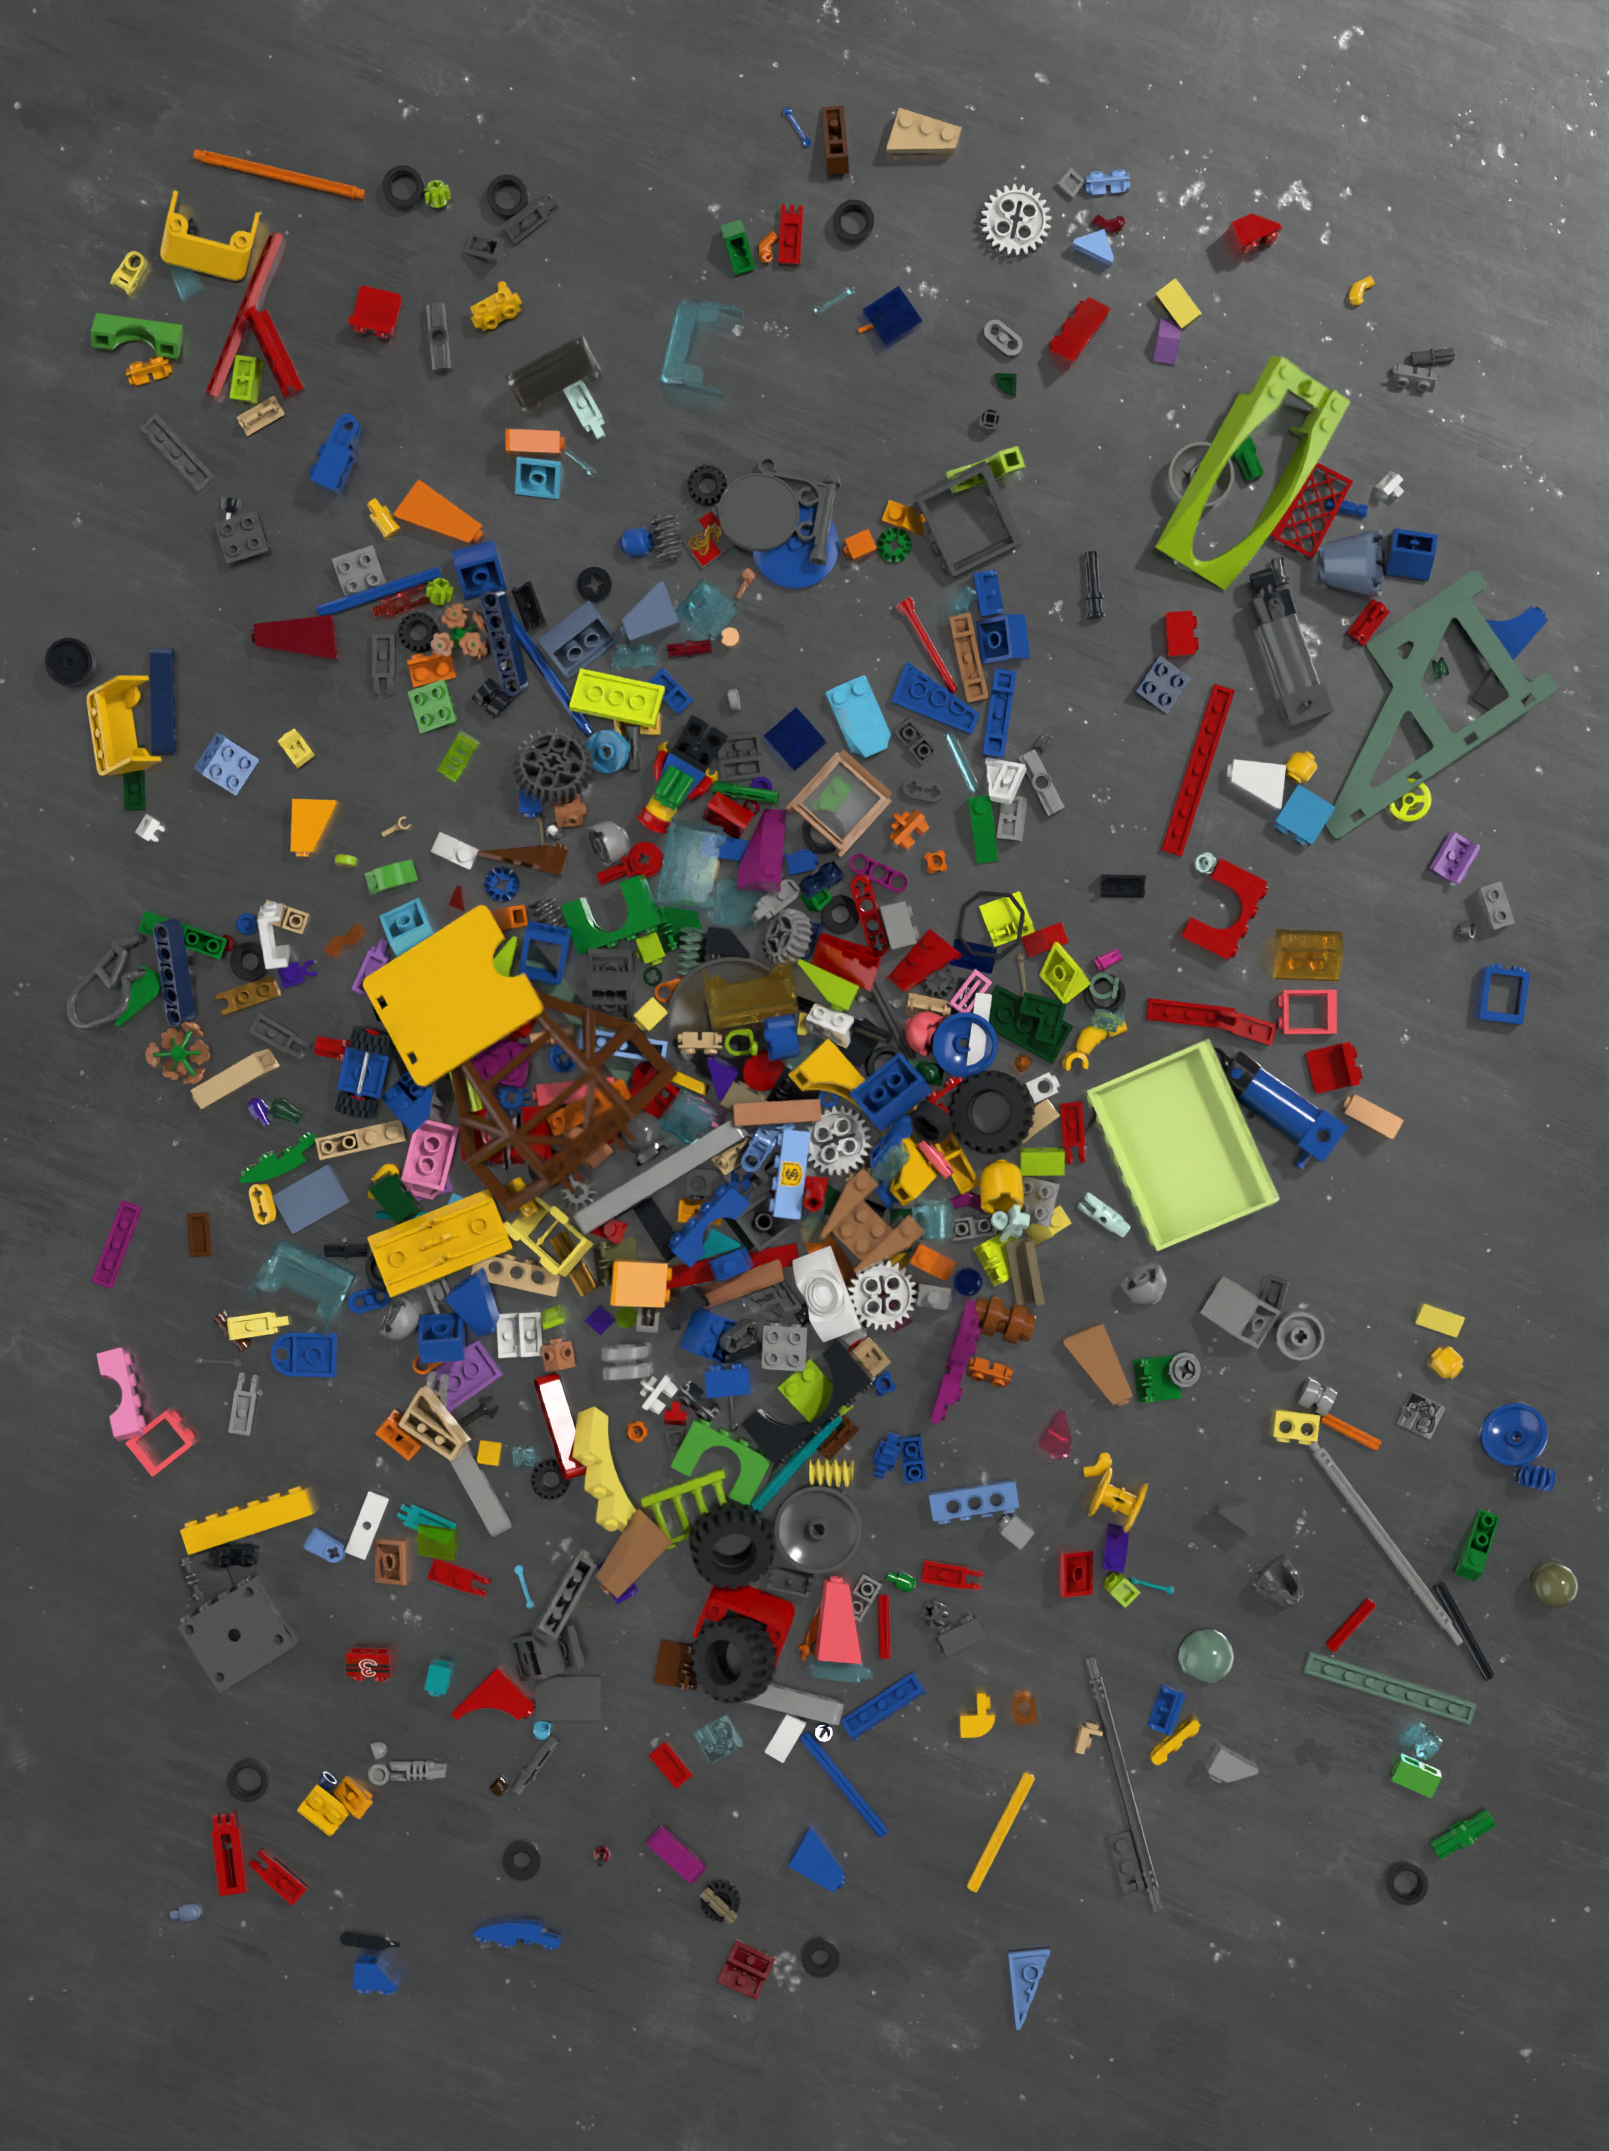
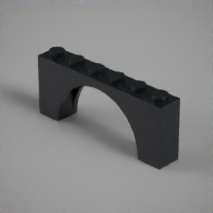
M843 1339L838 1340L822 1354L831 1369L833 1391L827 1408L817 1419L804 1425H789L773 1419L762 1409H759L741 1423L742 1427L773 1464L785 1463L792 1457L790 1452L795 1448L800 1450L808 1443L806 1439L811 1434L816 1436L824 1429L823 1424L828 1420L833 1422L841 1415L839 1410L844 1406L846 1408L852 1406L857 1401L855 1397L860 1392L865 1394L874 1387L872 1382L876 1378Z

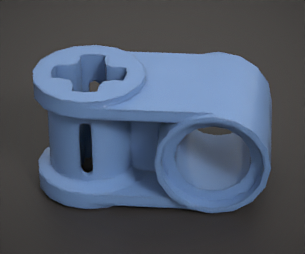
M758 1128L742 1154L741 1165L743 1169L748 1172L757 1171L774 1148L777 1138L767 1136ZM748 1156H754L757 1159V1161L751 1163L747 1161L746 1158Z
M315 1527L312 1528L302 1546L309 1552L331 1563L342 1560L346 1555V1548L342 1543ZM337 1547V1552L340 1554V1556L337 1555L333 1557V1552L331 1551V1549Z

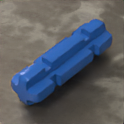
M1333 498L1326 499L1325 509L1333 511L1335 507ZM1343 500L1337 512L1353 516L1357 514L1358 517L1365 518L1368 506L1365 504L1356 505V502Z

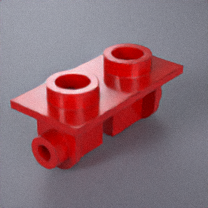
M1372 599L1347 631V634L1364 646L1390 611L1386 609L1382 602Z

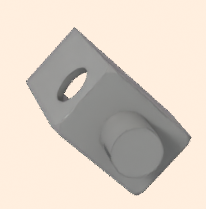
M916 1282L913 1289L917 1290L918 1293L912 1295L916 1302L911 1304L921 1307L952 1310L955 1288Z

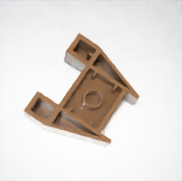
M864 1169L847 1183L820 1236L824 1241L833 1233L861 1261L854 1269L856 1274L911 1248L925 1234V1230L910 1215L893 1231L864 1202L879 1187L878 1183Z

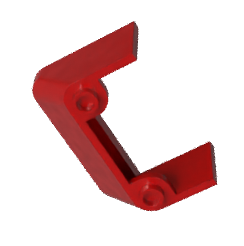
M714 1583L692 1637L697 1638L704 1618L711 1621H719L725 1616L728 1608L768 1625L766 1632L770 1636L768 1638L769 1641L773 1642L776 1647L774 1654H776L778 1660L795 1615L793 1603L751 1585L743 1588L740 1585L736 1586V1589H729V1586L719 1588Z

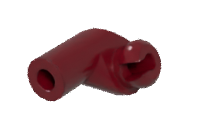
M1097 214L1092 223L1101 230L1104 229L1105 233L1111 234L1124 229L1126 220L1122 216L1106 220L1100 214Z

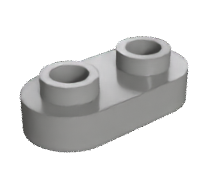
M991 320L985 325V338L1002 353L1013 357L1021 352L1023 347L1022 339L999 320ZM991 329H998L999 334L995 336L992 335L990 332ZM1013 342L1016 347L1009 349L1007 344Z

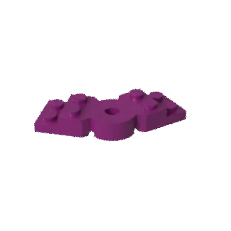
M967 1301L945 1366L946 1369H949L948 1374L943 1373L930 1415V1422L939 1424L940 1420L944 1421L948 1410L945 1403L954 1406L955 1401H960L963 1391L962 1388H959L969 1357H974L978 1344H975L974 1340L978 1341L981 1333V1328H978L980 1320L977 1318L978 1312L974 1311L975 1301Z

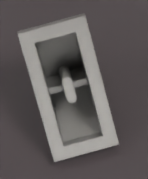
M638 1307L636 1331L658 1333L661 1307Z

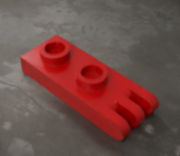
M781 204L778 264L800 265L803 205H799L798 214H794L795 205H790V213H785L786 204Z

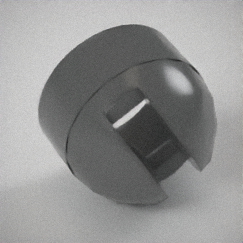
M1462 921L1458 925L1461 928V931H1458V933L1462 937L1473 938L1476 930L1475 922Z

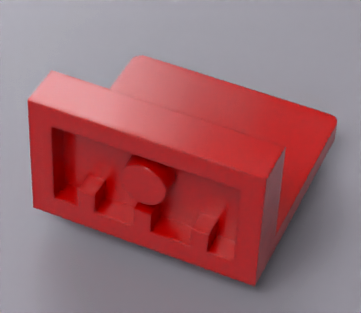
M953 1076L943 1084L946 1087L940 1093L938 1090H935L926 1099L928 1102L938 1105L936 1101L961 1083L963 1079L961 1077L956 1079ZM940 1103L938 1106L949 1114L945 1106Z

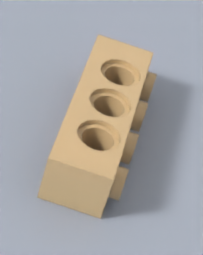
M503 1254L502 1257L494 1256L473 1265L471 1275L483 1267L489 1283L553 1297L557 1296L561 1275H553L544 1266L536 1265V1260L524 1258V1262L515 1260L516 1256ZM494 1261L499 1262L502 1267L498 1274L492 1273L490 1270V1264ZM514 1266H519L523 1270L521 1278H514L512 1276L511 1269ZM535 1271H541L544 1274L543 1282H534L532 1275Z

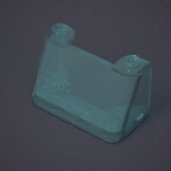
M671 818L656 905L708 914V910H713L715 897H711L720 845L725 846L727 833L723 832V827Z

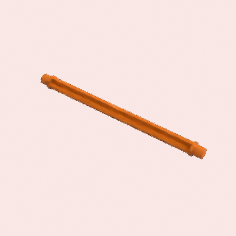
M205 149L203 151L194 150L193 159L201 160L202 163L224 166L259 176L351 197L352 199H364L365 190L357 188V186L226 156Z

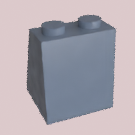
M663 581L659 582L622 619L623 626H620L625 641L629 640L632 645L680 626Z

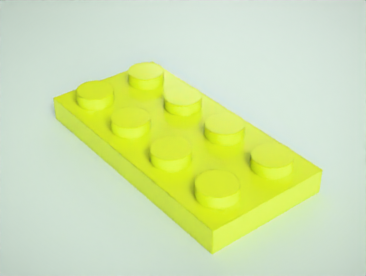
M580 668L569 710L655 728L665 686Z

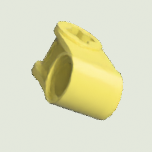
M129 252L120 267L113 274L110 284L113 286L117 285L125 290L127 295H131L147 268L146 258L139 252ZM139 257L141 259L140 265L137 268H132L131 261L133 258Z

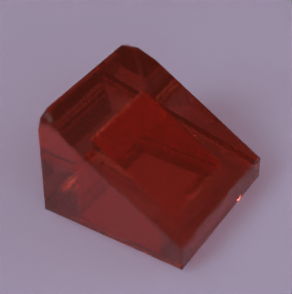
M457 885L449 906L466 912L463 889Z

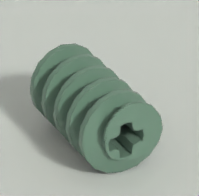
M681 928V931L685 932L686 935L680 936V940L686 942L679 944V948L684 949L685 952L678 953L679 957L684 958V960L677 961L678 965L683 966V968L676 970L678 974L686 975L692 969L705 962L703 956L706 955L704 948L707 944L705 941L707 933L698 928Z

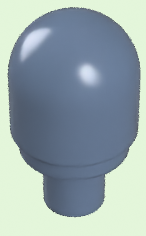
M185 1904L179 1906V1910L170 1911L171 1920L181 1919V1922L195 1921L201 1915V1909L196 1904Z

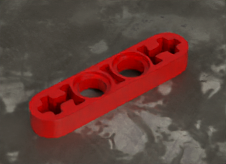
M857 874L852 878L851 891L868 947L879 950L878 947L874 948L873 946L876 944L875 936L882 933V935L878 936L880 944H884V946L879 951L884 952L883 955H885L889 948V941L871 881L867 875ZM858 880H861L862 883L866 882L864 885L865 894L860 897L858 895H861V889L859 886H855ZM863 900H870L873 903L872 909L864 910L861 907V902ZM875 920L878 922L879 928L875 931L869 930L867 922Z

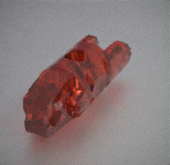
M423 583L382 598L383 604L372 608L375 616L387 613V616L390 617L430 602L428 597H421L413 602L409 594L417 593L424 589ZM402 599L404 604L402 606L397 605L396 600Z

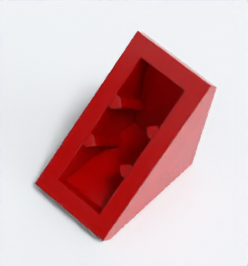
M1061 922L1021 937L1028 958L1052 949L1055 942H1058L1060 945L1069 943Z

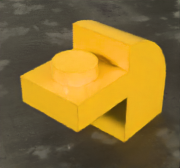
M985 1690L976 1691L977 1713H960L961 1738L980 1737L992 1728L995 1721V1712H986V1709H990V1696H986Z

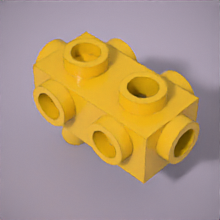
M501 281L498 282L497 293L470 307L474 315L470 318L476 329L481 327L483 332L487 329L493 330L503 320L516 317L517 313L521 311L519 305L523 303L517 292L512 294L509 287H506V282Z

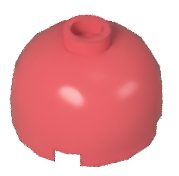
M923 1011L916 1014L913 1018H909L905 1023L904 1029L906 1030V1042L910 1048L923 1056L929 1055L933 1051L931 1045L934 1033L944 1017L934 1012Z

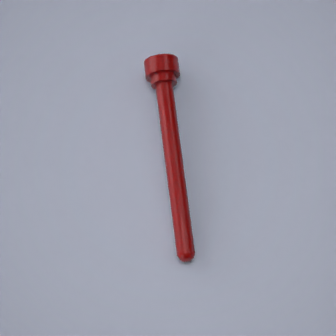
M909 597L897 604L896 607L900 613L902 612L904 616L908 617L949 692L955 693L957 686L914 612L915 603Z

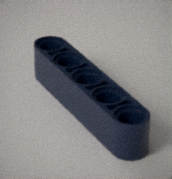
M495 588L481 595L480 604L502 689L507 695L514 696L527 689L528 679L506 595L501 589ZM491 595L496 598V604L491 602ZM496 616L500 617L502 621L501 626L497 624ZM502 637L506 639L507 647L502 645ZM507 659L512 661V668L507 665ZM513 680H515V681L517 682V684H518V689H515V688L513 687V685H512V681H513Z
M151 648L152 754L175 755L174 649Z
M171 918L156 924L153 928L166 1019L171 1026L177 1027L181 1023L194 1019L195 1008L182 924L178 919Z

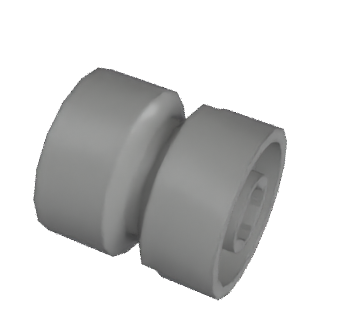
M1309 1378L1299 1394L1297 1403L1306 1408L1313 1407V1412L1325 1417L1335 1401L1337 1392L1328 1387L1321 1388L1320 1383Z

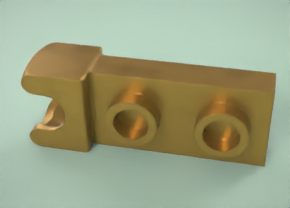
M271 975L216 994L215 998L228 1001V1007L221 1010V1015L225 1016L276 998L279 994Z

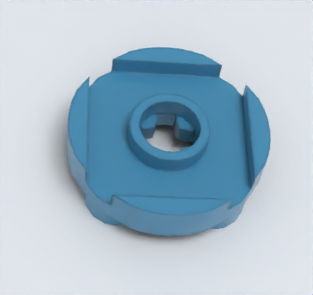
M605 729L590 737L587 749L591 751L593 768L601 773H614L625 766L629 757L630 744L625 741V738L619 732ZM605 747L611 749V755L606 756L607 751L604 749Z

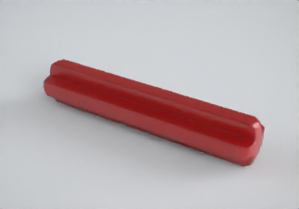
M880 1594L877 1596L879 1658L890 1659L889 1595Z
M1366 1599L1326 1643L1327 1648L1332 1652H1336L1376 1608V1604L1370 1599Z

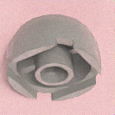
M611 821L598 822L588 827L591 830L587 833L589 844L595 855L598 852L603 858L600 860L602 864L609 866L623 857L627 848L626 840L628 839L624 828H620Z
M1148 1263L1133 1270L1132 1274L1134 1276L1129 1280L1126 1277L1122 1283V1289L1126 1295L1138 1304L1157 1303L1167 1286L1166 1276L1160 1265L1157 1264L1155 1266L1153 1263Z
M400 1296L397 1298L399 1301L397 1305L391 1304L381 1322V1326L384 1327L383 1331L379 1330L382 1336L393 1341L405 1340L411 1334L415 1335L419 1330L418 1309L408 1299Z

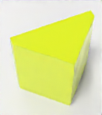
M1055 942L1039 976L1061 1002L1065 1004L1091 983L1062 946Z

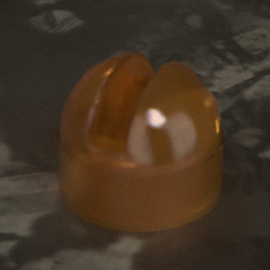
M1019 1054L1014 1059V1066L1023 1073L1032 1064L1033 1060L1026 1054Z

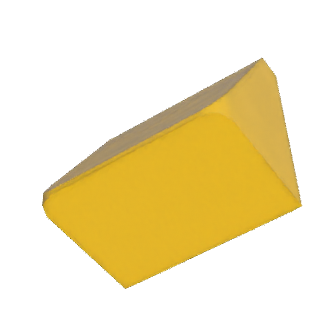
M480 1440L476 1463L498 1466L502 1443Z

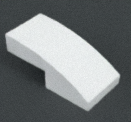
M787 1713L766 1747L765 1753L784 1763L803 1731L806 1722L793 1714Z

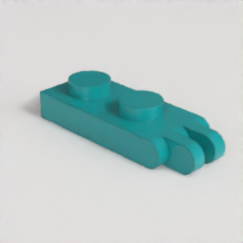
M401 1504L400 1509L407 1512V1515L400 1512L397 1513V1517L404 1520L403 1525L449 1544L457 1523L417 1505L411 1504L408 1507Z

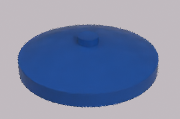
M799 504L798 525L804 521L813 523L812 528L804 527L800 530L804 536H810L813 533L817 506L804 508ZM831 520L826 544L828 557L825 565H815L809 562L810 552L815 548V538L810 542H803L795 533L786 543L776 549L763 552L752 551L753 557L761 573L774 584L789 589L807 588L819 583L833 569L839 553L838 532Z

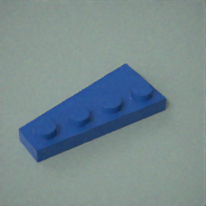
M907 661L891 702L972 735L980 714Z

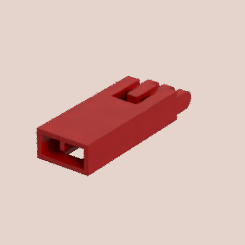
M235 1812L230 1813V1822H227L226 1813L221 1814L222 1823H219L217 1814L213 1815L214 1829L211 1833L219 1896L247 1893L248 1886L240 1826L236 1825ZM222 1835H225V1844H232V1849H222Z

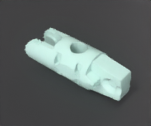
M1089 1192L1084 1198L1090 1205L1083 1201L1077 1205L1078 1209L1112 1233L1115 1232L1121 1237H1124L1131 1228L1121 1215Z

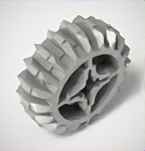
M787 908L786 910L782 909L780 913L774 916V919H770L769 926H766L767 931L763 934L765 939L762 943L765 945L763 947L765 957L772 964L781 967L794 966L795 963H798L800 957L805 956L804 952L808 950L807 946L811 942L810 936L813 933L810 931L812 924L809 923L810 918L806 917V914L799 910Z

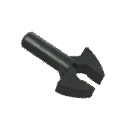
M481 1397L478 1399L481 1403L480 1407L462 1418L461 1423L467 1426L483 1415H489L490 1419H492L496 1415L500 1404L493 1409H485L487 1402H490L495 1397Z

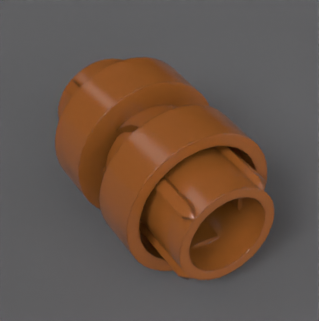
M990 1296L989 1300L977 1299L974 1311L978 1312L977 1318L980 1319L978 1327L981 1328V1334L993 1337L996 1331L1003 1334V1341L1016 1344L1017 1340L1024 1342L1030 1340L1036 1317L1026 1313L1027 1307L1014 1303L1010 1309L1003 1306L1004 1299Z

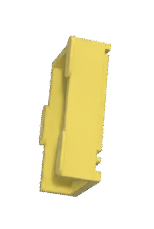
M538 1195L534 1198L539 1208L537 1213L527 1218L521 1213L512 1224L506 1221L503 1225L510 1237L515 1241L521 1239L541 1257L540 1263L553 1275L560 1274L566 1277L592 1247L593 1243L569 1223V1218L556 1206L551 1207ZM550 1212L556 1218V1221L541 1238H538L537 1243L533 1242L529 1235ZM559 1222L581 1240L561 1265L539 1247Z

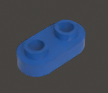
M372 1287L353 1293L348 1299V1306L352 1312L359 1314L385 1307L390 1303L391 1298L389 1293L386 1292L383 1293L384 1299L378 1300L377 1294L380 1291ZM357 1298H361L364 1303L362 1306H358L356 1304Z

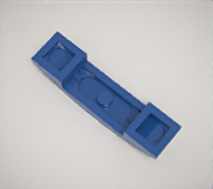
M995 668L982 754L997 757H1004L1017 671Z

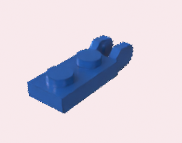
M901 1115L900 1119L893 1123L870 1151V1165L872 1168L878 1170L882 1164L888 1161L893 1150L899 1148L902 1139H906L912 1134V1118L909 1115Z

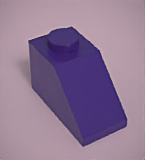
M1108 1523L1101 1568L1124 1573L1129 1531L1125 1533L1121 1525Z

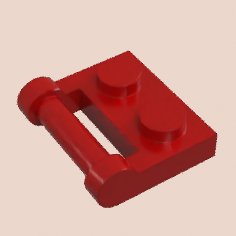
M653 1066L648 1069L644 1077L628 1089L632 1099L658 1073ZM670 1082L664 1087L669 1093L666 1099L658 1093L643 1108L657 1119L683 1097V1092L678 1087L675 1088Z

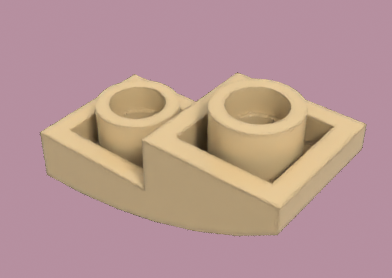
M283 905L280 921L272 922V924L303 934L309 914Z
M1048 1098L1034 1107L1033 1127H1030L1027 1138L1021 1141L1023 1144L1060 1117V1114Z

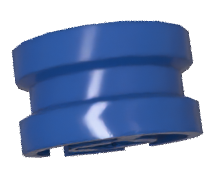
M556 1044L549 1051V1065L560 1073L571 1072L577 1065L568 1055V1060L562 1062L560 1055L566 1053Z
M884 1176L882 1181L878 1183L879 1187L875 1191L889 1210L893 1207L894 1203H899V1201L889 1191L891 1182L887 1176Z

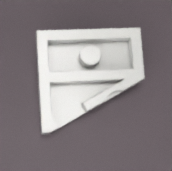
M987 757L989 797L991 801L1011 805L1027 770L1025 764Z

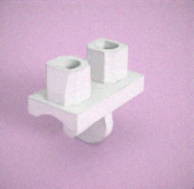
M666 1374L656 1388L653 1387L657 1382L654 1376L648 1382L644 1379L640 1381V1384L644 1386L640 1392L642 1396L645 1397L649 1391L652 1392L642 1405V1408L646 1411L650 1409L657 1414L661 1413L666 1404L657 1398L662 1391L672 1398L678 1390L675 1384L670 1381L671 1377Z

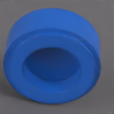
M249 913L242 914L237 919L236 927L241 934L252 935L258 930V919Z

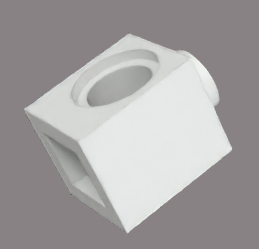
M1049 1072L1025 1083L1030 1096H1032L1033 1103L1058 1093L1057 1088L1060 1087L1055 1074L1051 1076ZM1042 1080L1047 1081L1050 1086L1046 1093L1039 1092L1037 1088L1038 1083Z

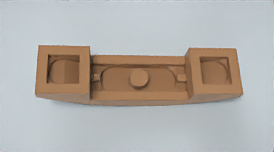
M969 612L949 617L967 703L987 699L989 696L983 676L971 614Z

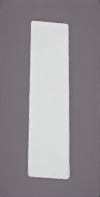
M976 993L973 1013L982 1016L989 1022L992 995ZM974 1023L971 1026L970 1051H968L966 1066L980 1061L985 1053L987 1036L983 1029Z

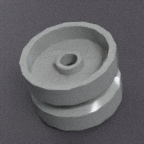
M1301 1311L1289 1312L1282 1316L1275 1326V1344L1283 1354L1291 1359L1299 1361L1310 1359L1317 1355L1323 1347L1325 1339L1324 1329L1319 1320L1309 1313ZM1299 1331L1302 1332L1301 1339L1295 1338V1334H1298Z
M621 1344L602 1348L601 1360L604 1362H615V1364L607 1365L602 1369L603 1380L650 1376V1364L636 1362V1360L646 1359L649 1356L648 1345Z

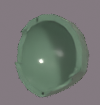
M1211 1629L1194 1631L1187 1636L1181 1644L1178 1654L1180 1669L1184 1673L1211 1684L1218 1683L1228 1675L1234 1659L1232 1645L1226 1636Z

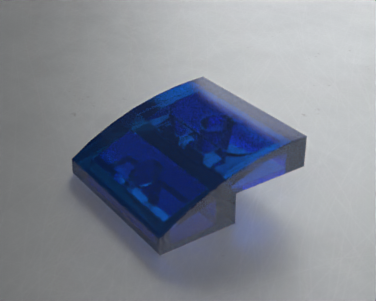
M797 707L764 735L765 739L794 771L827 743Z

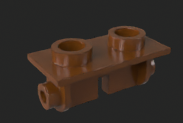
M845 1415L841 1417L843 1420L841 1424L817 1449L829 1461L859 1431Z

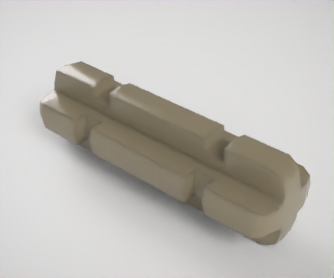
M707 1887L701 1893V1898L705 1902L708 1901V1905L720 1916H723L728 1924H732L737 1919V1914L733 1910H729V1907L717 1895L714 1896V1892Z

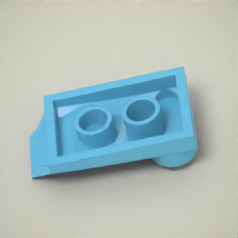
M865 675L825 692L851 753L866 758L888 748L891 733Z

